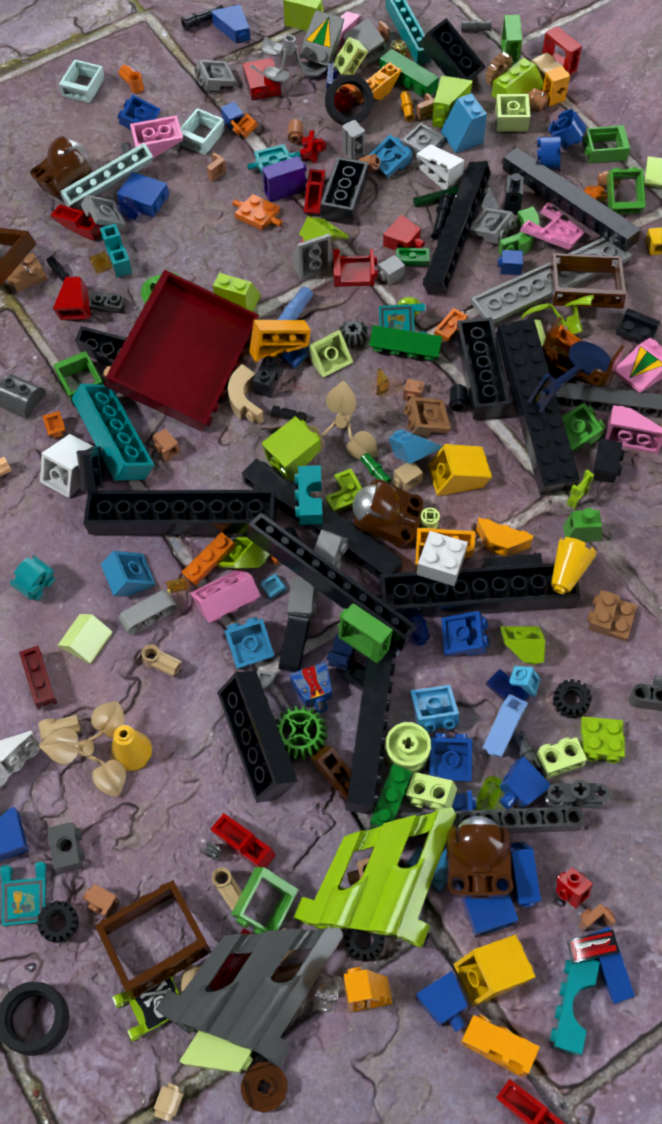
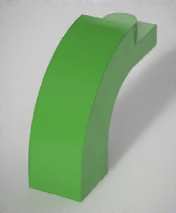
M534 207L518 211L516 223L520 230L522 225L528 220L539 226V216ZM520 232L501 239L498 252L502 255V250L523 251L524 254L534 246L537 238Z

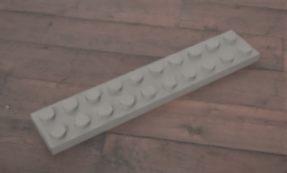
M604 238L568 253L621 256L622 264L630 261L632 257L628 250L624 252ZM551 262L472 297L470 303L482 318L492 317L494 324L552 297ZM557 271L558 286L572 288L602 273Z

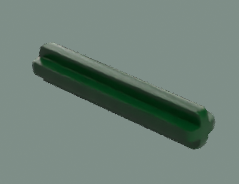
M456 186L414 197L413 204L415 207H420L438 202L440 195L444 193L455 197L459 188Z

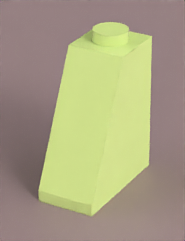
M198 1031L180 1059V1062L188 1067L241 1074L243 1070L247 1071L254 1059L251 1057L253 1055L251 1050L211 1034Z

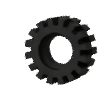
M570 679V682L564 680L563 684L560 683L553 696V705L556 706L555 710L557 712L561 711V716L566 714L567 718L570 719L573 716L576 719L578 715L581 717L587 712L591 704L592 695H589L591 691L586 689L587 685L585 683L581 685L580 680H577L576 683L574 679ZM569 692L575 693L579 696L580 702L577 705H570L565 701V695Z
M65 901L49 902L45 908L41 909V913L38 914L37 926L39 933L48 941L54 943L65 942L77 931L76 928L79 925L78 914ZM56 913H62L67 920L65 927L61 930H53L49 924L50 918Z
M348 928L345 932V947L351 957H354L357 961L363 960V962H367V960L372 961L380 955L384 948V935L370 933L373 937V944L369 948H361L356 943V937L359 933L367 931Z

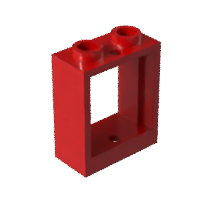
M558 26L549 29L545 33L542 54L548 53L553 56L555 62L562 65L569 75L576 72L582 45ZM555 44L566 52L565 58L555 51Z

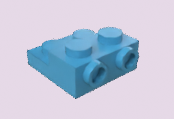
M391 134L369 154H375L379 157V170L388 178L399 168L403 170L413 160L411 149L408 146L404 147L398 137L394 138Z
M257 617L247 619V624L240 626L239 623L228 625V630L224 631L236 669L275 656L263 618L259 620Z
M450 684L411 690L416 722L428 733L433 732L436 728L444 727L450 730L459 725V712Z

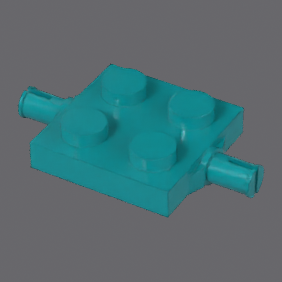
M285 144L254 151L256 162L247 163L248 171L258 168L262 174L263 167L297 156L301 158L299 151L289 153Z

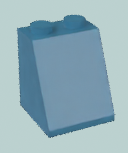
M472 93L457 98L441 130V134L445 136L446 141L455 153L478 146L484 142L487 113Z

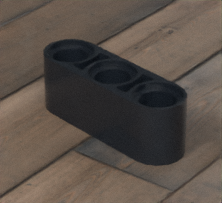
M290 613L278 665L279 670L293 673L300 671L310 617Z

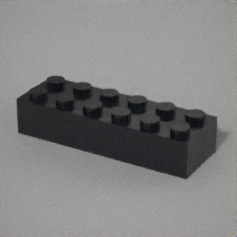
M492 317L457 321L456 337L473 420L508 416L511 403Z
M256 670L235 672L219 689L217 694L256 803L277 800L297 782L296 774L293 771L289 755L284 747L281 734L278 731L275 718L272 715L268 699L265 696Z

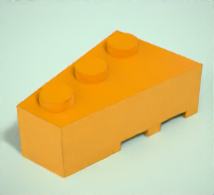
M254 320L249 352L254 361L257 362L260 361V358L274 357L280 352H291L307 347L309 345L311 329L305 320Z
M417 528L414 571H417L418 562L430 531L468 542L464 559L473 557L475 531Z
M361 967L348 969V973L344 974V989L349 1013L393 1004L387 976L367 969L361 970Z
M479 1014L478 1017L473 1015L460 1044L521 1078L529 1074L540 1046L513 1034L503 1026L498 1027L490 1023L491 1020Z

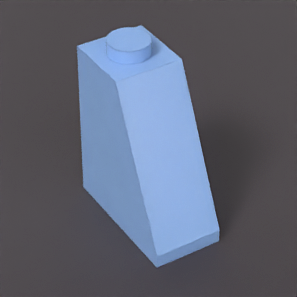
M511 694L506 698L483 746L490 755L503 756L528 705L527 702Z

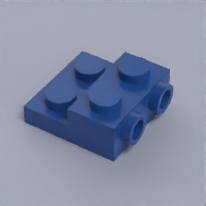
M132 94L130 99H126L123 105L124 110L121 109L118 114V124L131 130L130 124L157 119L161 109Z
M480 611L441 618L443 648L446 657L459 654L472 656L487 653L486 647H490L489 637L485 635V629H488V621Z
M434 733V737H430L429 776L452 781H472V738H467V734H455V738H448L447 733Z

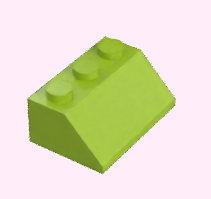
M522 58L493 81L491 96L496 99L497 94H526L531 92L533 88L542 90L544 81L536 65Z

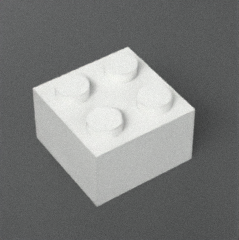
M430 531L418 562L417 575L455 586L468 542Z

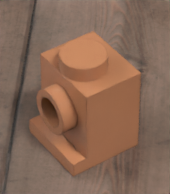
M166 429L154 434V447L159 454L162 453L165 462L180 453L178 442Z
M93 884L92 888H88L83 895V900L89 904L88 908L97 914L102 911L101 915L104 918L111 916L120 901L117 896L96 884Z

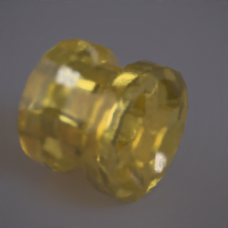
M394 40L391 43V49L406 56L405 41Z

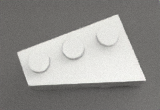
M429 145L416 154V166L443 190L460 185L463 177V159L433 145Z

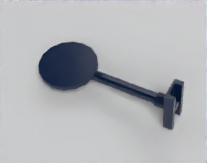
M579 341L574 343L569 349V358L574 367L556 380L548 373L545 374L528 399V402L537 404L540 407L539 412L542 413L560 386L579 372L589 376L595 369L606 372L611 361L609 355L603 349L590 342Z

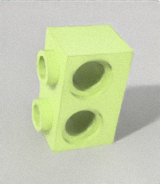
M349 37L332 64L341 75H354L368 51L359 40Z
M577 737L561 739L558 744L552 746L551 744L543 745L539 748L540 750H538L536 755L543 767L541 770L545 779L583 767L587 761ZM565 750H571L575 756H568ZM551 756L556 762L550 763L546 760V757Z
M413 772L406 796L415 807L423 808V806L430 807L433 811L452 807L457 787L452 780ZM425 789L422 794H418L420 790ZM440 794H445L441 799H437Z

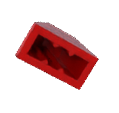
M80 276L65 277L53 306V310L60 320L91 318L88 288Z

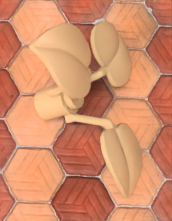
M342 381L326 397L328 408L332 412L338 413L335 421L321 434L316 426H308L309 430L312 433L316 432L321 439V450L318 453L322 451L325 445L321 437L325 436L334 426L341 429L347 427L349 438L351 439L346 446L348 453L358 460L365 453H370L374 459L379 456L375 438L366 431L357 432L354 437L352 436L350 421L352 418L351 414L356 409V398L350 386L345 381Z
M117 701L101 704L93 711L91 716L92 725L96 730H100L93 737L88 738V740L78 741V735L75 731L63 728L49 734L40 743L39 748L58 764H68L76 756H87L88 759L99 763L101 766L95 768L92 772L95 786L108 796L118 797L126 780L124 766L117 760H109L104 764L102 760L92 756L94 752L93 740L100 737L103 733L108 738H113L115 730L124 725L122 707Z

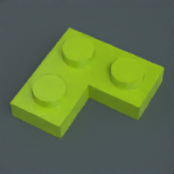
M351 468L334 475L340 490L325 496V500L332 512L338 513L353 507V500L358 491L362 489Z

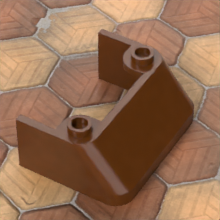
M559 317L548 330L542 348L548 364L567 372L574 367L569 358V352L554 346L562 318ZM621 345L611 359L606 372L595 369L591 372L590 376L583 372H579L575 376L598 387L609 386L625 346Z

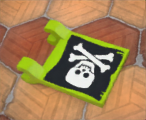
M172 977L134 1000L130 999L126 991L112 997L116 1008L129 1002L139 1023L138 1026L127 1031L132 1042L170 1021L155 1009L168 989L180 996Z

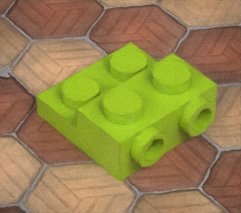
M581 717L580 745L587 761L606 760L611 764L622 762L625 757L623 720Z

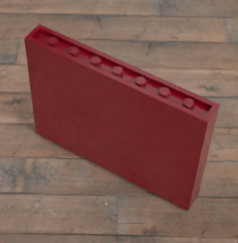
M164 269L108 371L104 386L203 432L205 427L209 428L213 417H211L212 413H216L220 406V403H218L219 398L223 400L227 390L224 388L229 384L232 372H235L240 365V362H238L239 357L243 359L246 353L245 345H250L254 320H258L259 315Z

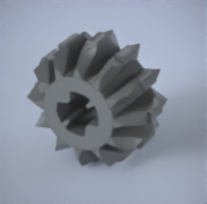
M350 319L349 322L344 321L339 327L348 348L351 346L357 348V345L362 346L364 341L367 340L368 329L364 322H359L358 319L355 321Z

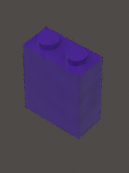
M299 156L262 168L264 192L269 202L306 191L305 184H307L305 172L307 168Z

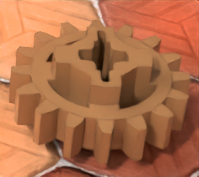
M505 52L503 54L499 53V56H495L493 61H491V65L488 66L485 73L487 75L485 77L487 84L493 87V81L512 67L511 63L513 60L510 55Z

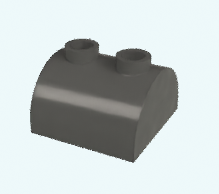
M9 374L0 382V407L27 419L45 396L46 391L40 386L16 375Z

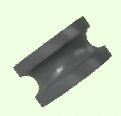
M207 841L205 844L206 848L202 849L201 852L207 857L218 861V855L222 854L223 850Z

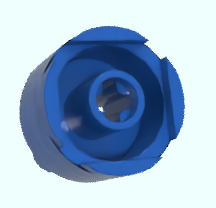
M573 109L560 113L558 115L559 119L556 122L554 120L551 122L548 131L552 136H560V147L566 149L568 146L574 143L578 144L583 140V134L587 126Z
M560 136L537 137V147H541L537 148V160H541L538 162L550 170H559Z

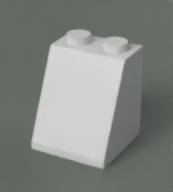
M69 434L48 448L41 456L40 482L68 498L72 497L80 487L76 452L78 450H87L93 446Z

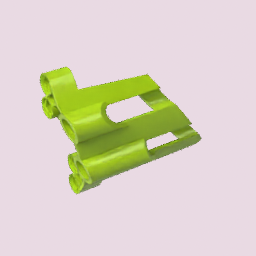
M453 808L439 809L422 816L413 815L384 823L382 826L374 829L358 831L344 836L315 899L301 897L293 918L317 929L350 928L364 930L374 934L403 939L410 944L422 948L430 925L419 920L418 916L446 844L448 831L456 817ZM429 832L418 863L410 868L398 867L407 838ZM374 847L363 877L348 889L341 887V882L353 852Z

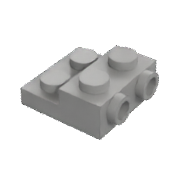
M198 60L194 72L196 76H199V84L205 90L219 91L221 86L235 87L236 80L227 61Z
M87 195L81 203L86 216L93 218L95 224L108 226L116 223L117 228L123 229L126 225L114 200Z
M485 207L473 222L469 234L482 236L485 242L499 244L501 239L507 238L509 230L514 229L516 226L513 212Z

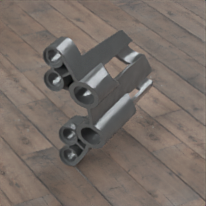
M324 928L319 930L288 929L266 931L260 934L226 935L221 939L181 995L178 996L168 989L155 1010L190 1035L194 1029L211 1034L232 1044L255 1051L280 1068L292 1048L291 1045L280 1037L343 937L340 928ZM311 949L292 980L284 983L272 981L271 976L288 950ZM252 953L231 984L218 991H213L209 988V985L230 954Z

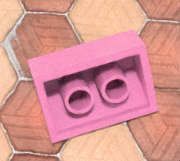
M239 568L190 593L208 623L216 622L223 615L234 613L239 610V607L245 604H252L260 597L252 576L243 568Z

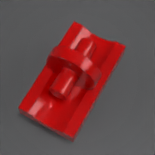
M314 130L309 132V136L302 137V145L304 147L300 149L302 160L310 159L311 163H316L318 153L326 150V142L322 138L317 139Z

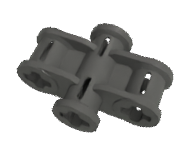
M576 780L572 784L554 783L548 788L545 794V801L550 807L599 808L606 803L610 796V791L602 783H587L584 780Z

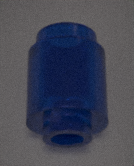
M128 196L126 198L122 197L117 203L119 206L117 210L134 221L142 211L139 208L140 206Z
M422 615L409 617L408 620L417 626L411 643L417 646L426 644L430 639L426 620L423 619Z

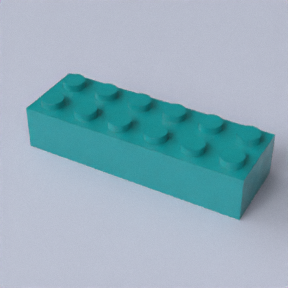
M80 384L72 397V401L95 445L101 447L102 458L114 481L145 480L154 467V463L114 390L101 384Z

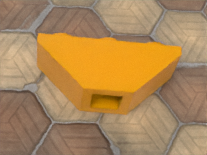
M389 62L366 81L371 87L373 98L382 100L391 92L401 73L400 68Z
M479 518L476 531L489 552L501 556H511L531 546L534 535L526 531L515 530L508 525L494 523L490 519Z

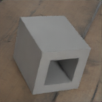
M395 255L378 266V277L388 286L404 277L405 265Z

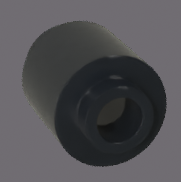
M455 384L449 389V405L453 411L461 412L467 406V388L462 384Z

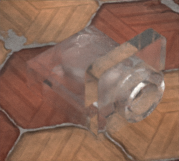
M320 973L314 997V1009L324 1013H336L342 977Z

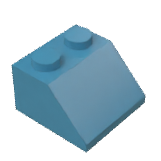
M403 429L395 431L394 435L388 437L394 456L409 464L441 449V445Z
M112 551L101 563L113 596L129 597L156 585L143 553Z

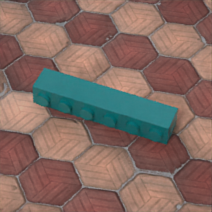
M386 0L385 8L415 63L418 65L430 63L431 57L419 44L425 34L407 1Z

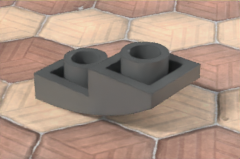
M92 292L89 299L90 310L101 312L121 311L125 295L108 292V295Z

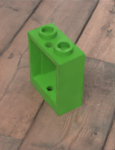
M504 15L501 38L502 54L505 52L512 57L513 62L511 65H515L520 60L522 47L520 15Z
M624 125L586 128L582 144L585 145V156L588 157L589 163L625 161L628 159L630 145ZM616 141L617 148L594 149L592 142Z
M631 167L625 170L614 168L609 171L607 175L608 208L617 214L643 212L645 209L643 169ZM635 179L636 201L615 202L613 180Z
M86 351L53 364L72 405H74L72 397L76 390L73 392L70 390L65 377L88 368L95 381L92 384L103 385Z
M354 603L348 609L345 608L339 616L338 637L375 663H378L389 650L393 630Z
M255 867L231 915L237 919V924L245 928L249 926L254 929V934L279 930L299 889L268 869ZM260 881L281 894L265 927L244 914Z

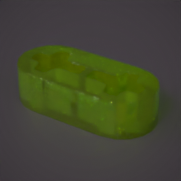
M489 776L485 779L476 799L475 810L494 809L501 792L499 787L501 780L498 777ZM494 782L496 783V788H494L492 794L488 793L490 787L489 785H491V783ZM485 798H488L489 807L482 809L480 803H483Z

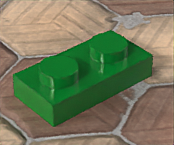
M396 248V257L404 265L428 266L430 263L429 248Z

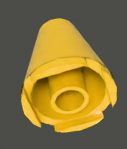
M562 537L559 539L551 582L555 592L565 594L572 590L596 557L597 551L593 547L588 549L585 547V542L571 537H565L564 540Z
M128 725L118 727L113 735L111 747L112 760L119 761L126 771H136L143 768L152 756L150 740L146 735Z

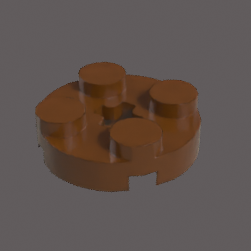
M259 1062L247 1070L241 1083V1094L245 1103L254 1111L261 1113L272 1112L280 1107L286 1099L288 1090L287 1079L279 1067L268 1062ZM265 1080L266 1084H271L267 1094H264L263 1091H258V1087L261 1086V1081Z

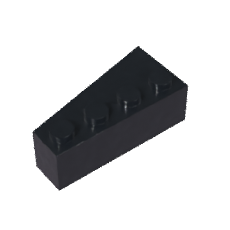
M81 326L75 342L80 352L86 351L89 357L110 367L127 337Z

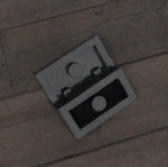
M628 308L617 329L616 335L641 344L649 338L654 339L661 321Z
M93 446L87 450H78L76 454L81 490L95 492L102 488L105 482L101 447Z

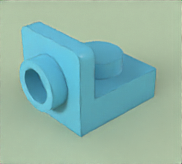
M514 666L509 683L513 686H521L528 696L536 697L541 678L533 667Z

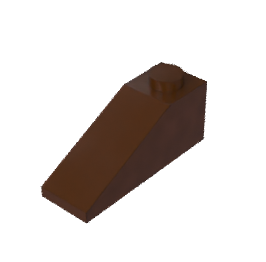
M324 746L310 760L322 776L347 802L351 770L333 747Z

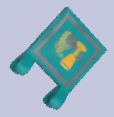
M426 304L379 306V326L415 332L414 311H425Z
M37 862L35 864L36 878L12 880V867L9 865L1 866L2 926L37 923L38 914L41 913L43 907H46V863Z

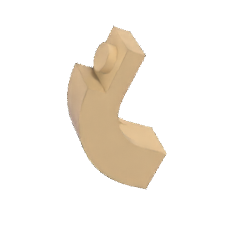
M242 364L236 369L229 380L228 394L230 406L240 420L246 416L249 421H254L260 425L264 421L263 411L245 397L249 390L253 388L255 373Z

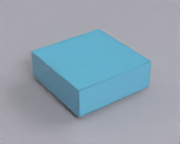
M277 574L260 582V586L269 600L286 591V587Z

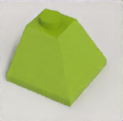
M310 216L307 217L299 233L304 238V242L329 233L331 235V242L348 239L349 235L325 219Z
M237 537L234 540L236 547L216 567L259 568L267 562L270 554L247 537Z
M500 626L505 645L524 663L530 665L544 663L545 638L540 626Z

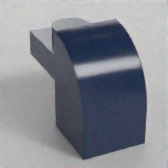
M338 633L335 635L332 650L328 652L326 660L329 661V666L347 670L352 662L355 648L340 639Z

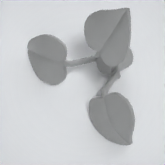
M285 35L283 37V44L275 42L267 36L262 42L264 54L269 56L283 54L280 69L277 67H267L264 69V76L272 81L285 82L289 79L290 73L283 70L286 55H292L294 51L298 66L305 75L312 77L320 76L328 69V66L313 62L301 63L297 51L298 46H295L296 38L292 35Z

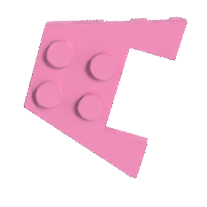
M547 203L540 212L552 220L545 228L538 226L530 220L521 227L520 231L568 250L585 233L571 220L567 222L562 217L563 214L560 211L555 212L552 209L553 205Z

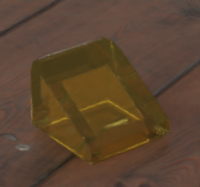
M105 251L89 257V261L96 273L112 267Z
M380 368L377 369L376 395L378 396L387 392L389 380Z
M186 577L166 581L169 593L188 589Z

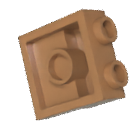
M34 253L27 255L7 278L9 286L14 287L16 292L48 280Z
M411 397L407 404H405L404 414L408 415L409 418L407 427L413 434L429 436L431 432L448 433L451 430L444 400Z
M600 590L599 595L595 594L592 605L595 608L594 611L590 610L587 622H590L588 630L626 642L637 605L620 600L619 595Z

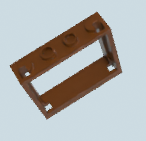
M0 228V244L12 246L0 260V286L36 246V242L29 231Z
M552 254L550 271L553 306H564L579 298L594 295L591 305H576V307L623 309L626 299V288L621 256ZM557 271L614 273L616 290L559 287Z
M174 880L162 884L157 890L143 895L138 901L122 907L119 912L103 918L100 923L95 925L120 981L131 1000L136 999L212 953ZM175 896L197 941L129 981L108 934Z

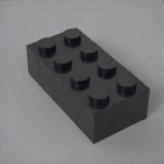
M447 18L428 31L419 42L447 77L473 81L486 68Z
M342 157L336 158L320 204L321 218L353 224L368 179L369 162Z

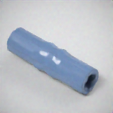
M301 287L277 320H296L313 297V292L308 287Z

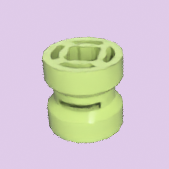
M434 508L424 509L421 513L420 528L438 529L439 512Z

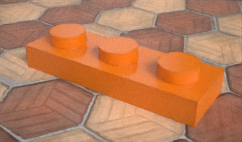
M221 532L181 573L196 586L236 547L235 543Z

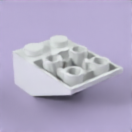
M32 731L0 740V786L6 783L8 777L13 772L19 771L23 767L24 762L39 752L40 743Z

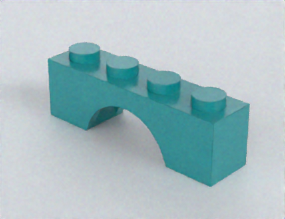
M571 957L569 960H565L563 973H566L565 982H561L558 993L559 996H562L561 1003L556 1005L554 1018L557 1019L556 1028L552 1027L549 1042H552L551 1049L576 1057L582 1055L587 1031L578 1024L574 1017L573 1000L579 991L596 985L600 962L592 960L572 964Z

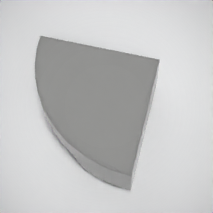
M257 669L263 689L268 688L275 682L277 678L276 672Z

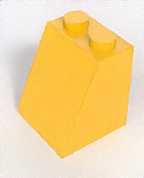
M444 444L428 464L437 496L483 488L492 478L483 447Z
M516 934L473 949L454 963V967L472 1007L520 987L536 977Z

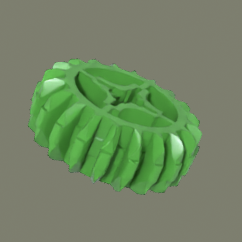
M305 705L302 707V710H298V706L294 707L295 711L287 708V715L281 712V719H276L275 723L289 757L293 754L294 760H297L298 756H302V760H305L307 754L309 757H312L314 755L313 751L317 753L320 751L319 746H325L323 741L327 739V734L325 733L327 726L324 725L325 719H320L319 712L314 714L313 708L306 711ZM314 725V727L317 730V734L315 738L312 740L310 738L309 732L311 731V727ZM289 726L291 734L286 740L283 733L285 728ZM296 731H303L304 734L300 735L299 733V735H297ZM298 743L305 744L304 746H295Z

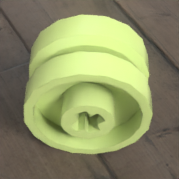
M403 722L395 725L389 731L385 741V759L388 765L392 767L394 764L416 773L426 766L431 751V739L428 732L422 726L413 722Z

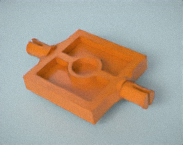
M252 194L245 202L234 199L232 202L233 206L239 208L235 212V218L263 230L271 223L278 227L282 225L283 221L275 217L280 212V206Z

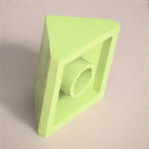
M340 330L309 345V360L322 377L353 363Z
M79 614L59 642L58 647L91 664L113 632L94 615Z

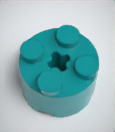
M32 555V559L27 557L13 573L16 577L14 581L10 580V586L29 600L38 601L43 595L42 591L46 586L50 587L56 579L53 576L54 569L35 555Z

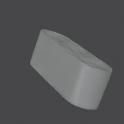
M162 590L124 610L118 618L127 634L131 635L172 614L178 606L169 591Z

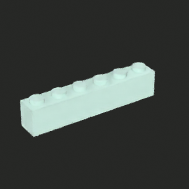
M142 143L61 190V197L67 207L76 208L81 205L87 195L96 196L129 177L132 172H137L151 164L153 156L145 143Z

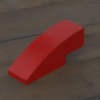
M309 169L304 213L320 214L321 212L320 204L324 195L326 179L325 170Z
M59 204L50 215L59 224L87 239L95 241L101 234L100 228L102 225L95 224L93 218L87 217L84 211Z
M224 813L210 829L218 838L255 867L267 868L276 857L272 848L257 839L252 832Z
M511 1079L507 1081L496 1097L505 1108L524 1124H565L552 1114L546 1106Z

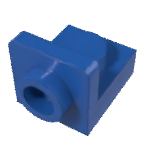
M309 347L285 352L282 356L296 369L307 356L309 357Z
M472 790L455 795L452 805L454 811H472L476 809V797L472 796Z

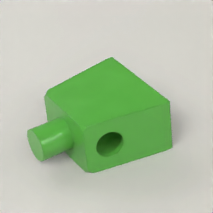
M586 508L584 511H573L563 525L565 537L575 538L583 542L602 541L600 511Z

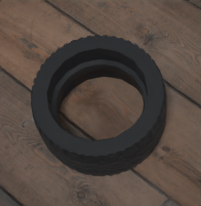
M343 75L334 80L328 87L325 95V107L329 116L341 125L356 120L358 123L365 120L373 107V93L369 84L363 78L356 75ZM346 84L358 87L364 98L362 110L352 117L340 114L334 104V95L337 89Z
M26 982L9 991L0 1003V1038L11 1050L26 1056L42 1055L54 1049L64 1038L69 1026V1008L62 994L43 982ZM43 996L53 1004L55 1010L54 1022L50 1031L42 1039L35 1042L20 1040L14 1034L12 1028L13 1015L17 1007L29 997Z

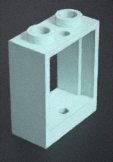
M74 60L59 83L62 96L90 103L105 79L103 67ZM79 75L92 78L88 86L75 83Z
M197 108L181 126L183 141L178 144L206 155L225 132L224 119ZM200 124L212 129L206 138L193 134Z

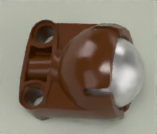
M60 136L51 143L47 158L39 165L33 167L30 174L46 193L56 197L70 183H75L91 174L89 154L81 143L67 140L64 136Z
M374 479L368 486L359 490L353 500L354 523L361 531L388 541L397 548H404L415 538L424 502L418 494H411L382 479Z
M473 816L465 819L458 827H451L447 834V889L450 895L467 899L504 898L510 894L513 888L511 838L507 828H499L494 821L487 817ZM459 880L463 883L464 888L456 891L452 888L451 883ZM498 881L506 882L508 890L500 891L496 883Z

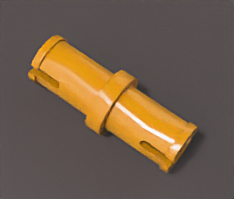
M404 91L400 94L402 101L401 109L404 112L405 121L412 122L415 119L413 113L414 105L411 102L410 93Z

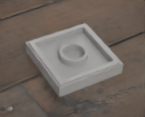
M420 123L401 142L403 146H408L411 151L417 154L429 145L438 148L445 142V136Z

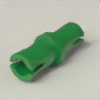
M365 453L360 458V461L367 467L371 476L388 483L391 482L392 479L384 472L383 466L377 463L370 453Z

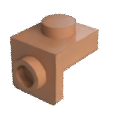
M600 904L594 910H591L589 907L580 915L582 920L578 925L585 931L599 918L607 927H611L616 920L614 919L613 912L608 907Z

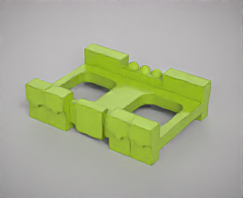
M589 470L584 472V479L578 487L573 485L571 488V495L566 505L573 509L576 508L581 497L589 492V486L594 477V474Z

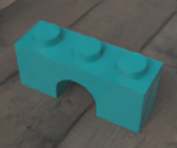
M116 223L101 227L103 243L116 278L132 274L130 260L126 249L123 247Z
M321 465L298 466V474H295V485H299V490H295V501H299V506H295L296 518L300 519V525L323 524L322 498H312L309 496L312 492L322 491Z

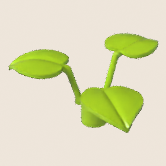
M594 295L585 296L564 305L565 307L572 305L574 315L566 317L567 321L562 318L550 303L540 304L528 309L521 316V320L527 314L543 309H552L558 318H562L561 322L564 327L567 326L569 332L572 334L583 331L576 305H591Z

